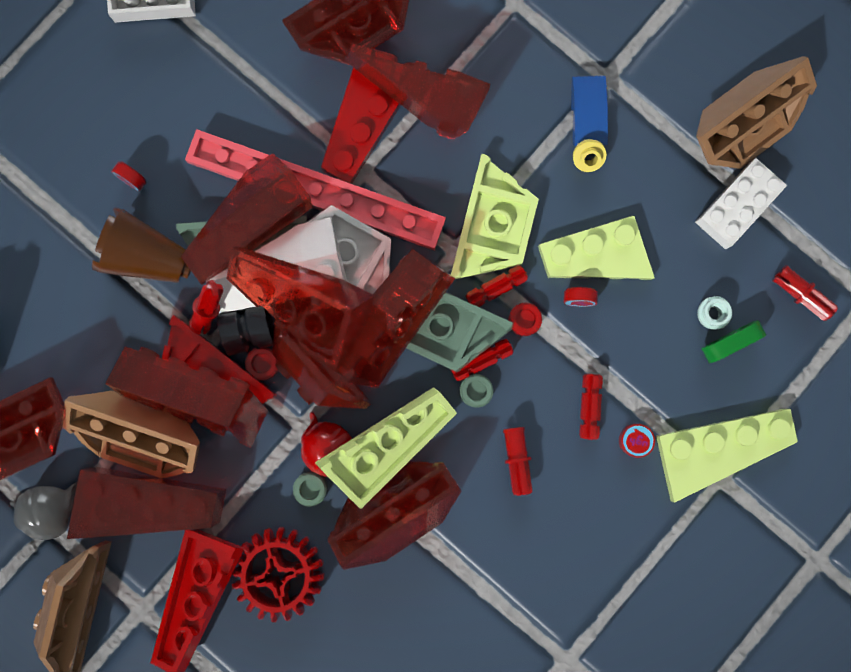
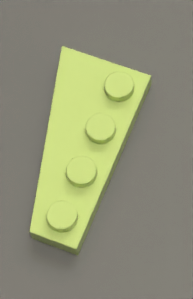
M433 387L316 461L315 464L362 509L457 412L444 396Z
M781 409L656 435L670 500L674 503L798 442L791 409Z

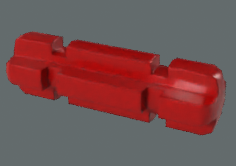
M517 265L510 269L508 274L503 273L482 284L480 289L475 288L465 295L468 303L480 307L485 304L486 300L491 301L513 288L512 286L515 285L517 287L526 282L528 279L527 273L521 265Z
M502 339L494 343V347L486 349L460 371L455 372L451 370L456 381H461L469 377L470 373L473 372L475 374L497 363V359L501 358L503 360L514 353L513 348L507 339Z
M584 374L582 388H585V393H582L580 414L583 424H580L579 436L582 439L596 440L600 435V426H597V421L601 419L602 394H599V389H602L603 377L599 374Z

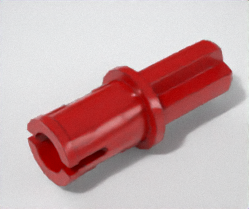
M785 265L781 269L782 272H778L772 279L774 283H777L795 298L794 302L796 304L802 303L823 321L830 319L838 310L835 303L814 288L816 286L814 282L809 284L788 265Z
M215 280L207 281V284L202 287L199 297L192 304L194 312L189 321V328L195 334L200 335L203 326V334H207L211 329L213 319L220 312L219 302L224 290L223 286L216 284Z
M525 427L503 430L508 460H505V464H509L512 493L516 496L532 493L528 462L532 459L527 455Z

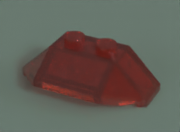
M313 0L284 18L282 23L301 51L349 65L404 30L410 0Z
M280 302L276 306L273 355L278 360L275 366L286 379H289L291 376L300 385L297 392L309 405L314 402L317 406L369 408L373 403L293 311L286 304Z
M49 377L0 401V481L56 455L66 409L53 377Z
M409 461L362 509L350 498H347L337 519L334 531H331L327 539L341 568L345 570L388 560L442 524L460 495L461 489L443 462Z

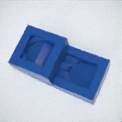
M606 76L572 77L573 145L577 146L586 139L597 140L603 145H608Z

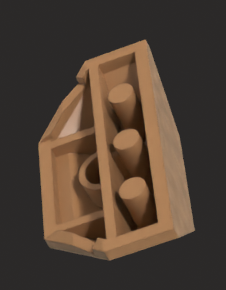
M802 56L755 71L702 110L696 137L708 164L741 169L792 131L805 108L809 95H812L817 87L808 57Z
M120 390L70 396L65 400L63 428L69 433H74L79 441L98 457L159 478H167L194 471L200 441L181 411Z
M105 540L90 547L51 572L44 581L42 587V595L45 596L42 609L38 611L35 617L33 628L36 630L34 645L37 654L49 672L81 671L111 547L110 541Z

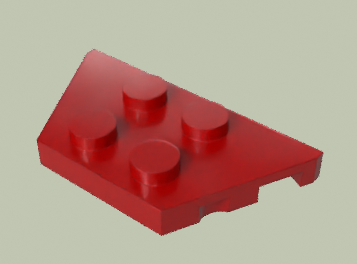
M176 315L171 317L169 323L171 325L168 344L164 346L162 355L163 366L158 373L156 388L206 428H213L275 398L277 395L275 392L253 377L201 334L193 333L186 322Z

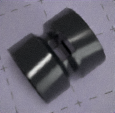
M267 304L246 308L243 314L239 310L218 314L217 323L220 339L228 356L248 352L249 347L252 345L257 349L276 345L275 328Z

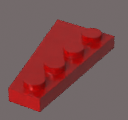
M361 42L321 165L322 171L350 184L354 182L417 81V73L365 42Z
M196 528L185 529L151 664L166 672L186 671L243 553L244 547Z

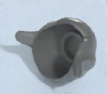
M76 482L66 490L52 486H38L26 490L18 497L16 502L10 501V505L14 507L15 526L33 539L49 540L61 536L70 526L75 496L81 489L82 483Z

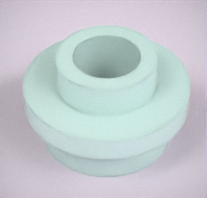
M718 296L706 298L698 307V319L708 329L717 330L724 328L732 318L731 306L724 298ZM711 307L717 309V319L710 317L709 310Z

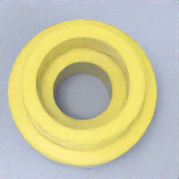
M593 139L581 141L573 151L575 166L584 172H593L599 169L605 163L607 156L603 144ZM588 154L596 155L591 160H585V157Z

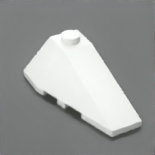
M331 217L293 227L210 279L215 280L216 284L223 286L224 291L219 302V314L345 288L347 285Z

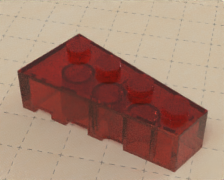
M412 249L401 259L393 272L322 351L318 358L345 382L378 388L455 278L428 257Z
M124 347L105 383L120 396L163 412L166 406L168 407L166 411L169 414L190 424L196 418L198 424L224 437L226 432L229 431L239 440L240 444L252 447L268 410L249 390L250 385L235 377H230L229 381L221 379L219 374L205 367H200L198 371L191 369L186 362L175 357H170L168 361L161 359L159 354L145 347H140L139 351Z
M101 467L82 469L79 473L67 539L212 528L221 521L226 489Z

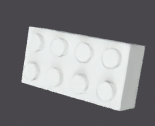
M107 0L108 15L115 23L196 16L195 0Z
M755 158L744 167L695 223L724 249H727L736 243L787 185Z

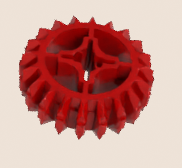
M279 527L275 537L272 529L266 528L263 534L264 539L261 535L255 533L251 536L253 545L248 542L241 545V547H244V554L241 555L237 563L240 566L235 567L232 573L233 576L240 577L241 579L235 581L232 584V588L236 590L243 589V592L237 597V601L243 602L245 599L250 601L246 607L247 612L250 613L255 607L260 609L258 619H263L266 613L270 612V619L273 623L278 620L281 612L283 618L289 621L292 618V609L301 616L305 611L303 603L307 606H312L315 599L311 594H320L322 587L315 582L322 581L325 574L314 569L321 567L324 562L323 559L319 558L312 560V557L319 549L317 546L309 550L305 548L310 540L308 536H305L300 542L296 541L298 536V530L296 529L291 531L289 537H285V527ZM278 548L291 551L298 557L300 563L299 561H287ZM266 549L268 557L265 559L266 569L253 575L254 560L259 552ZM275 568H277L278 572H289L281 580L278 576H267ZM305 573L303 589L297 595L289 598V580L297 577L298 574ZM265 586L270 588L275 599L263 594L258 587Z

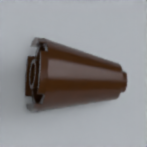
M117 207L113 209L116 217L109 215L104 224L95 248V252L101 253L100 262L92 261V270L105 274L179 283L182 277L188 279L194 264V260L189 259L190 251L124 209Z

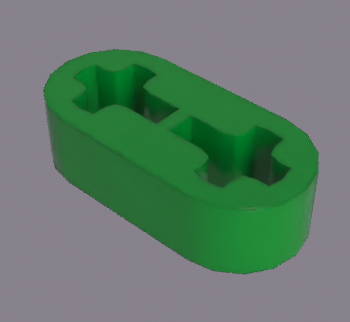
M756 320L703 346L701 350L710 364L764 338L767 334L760 321Z

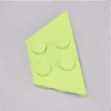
M481 154L450 276L451 279H460L522 265L539 199L527 189L520 187L517 180L507 172L504 173L491 162V158L485 154Z

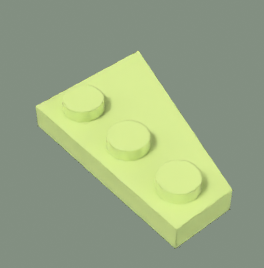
M635 216L542 243L538 246L548 278H629L652 280L655 278Z

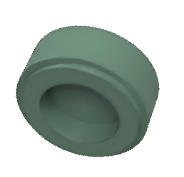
M480 374L470 375L460 385L461 399L471 407L485 406L493 396L491 381Z
M306 472L300 475L293 485L295 499L301 505L308 507L321 503L328 491L325 478L314 472Z

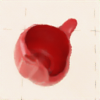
M310 412V425L301 436V457L305 465L312 472L328 477L315 462L350 441L352 437L343 427L327 421L318 422L314 412Z

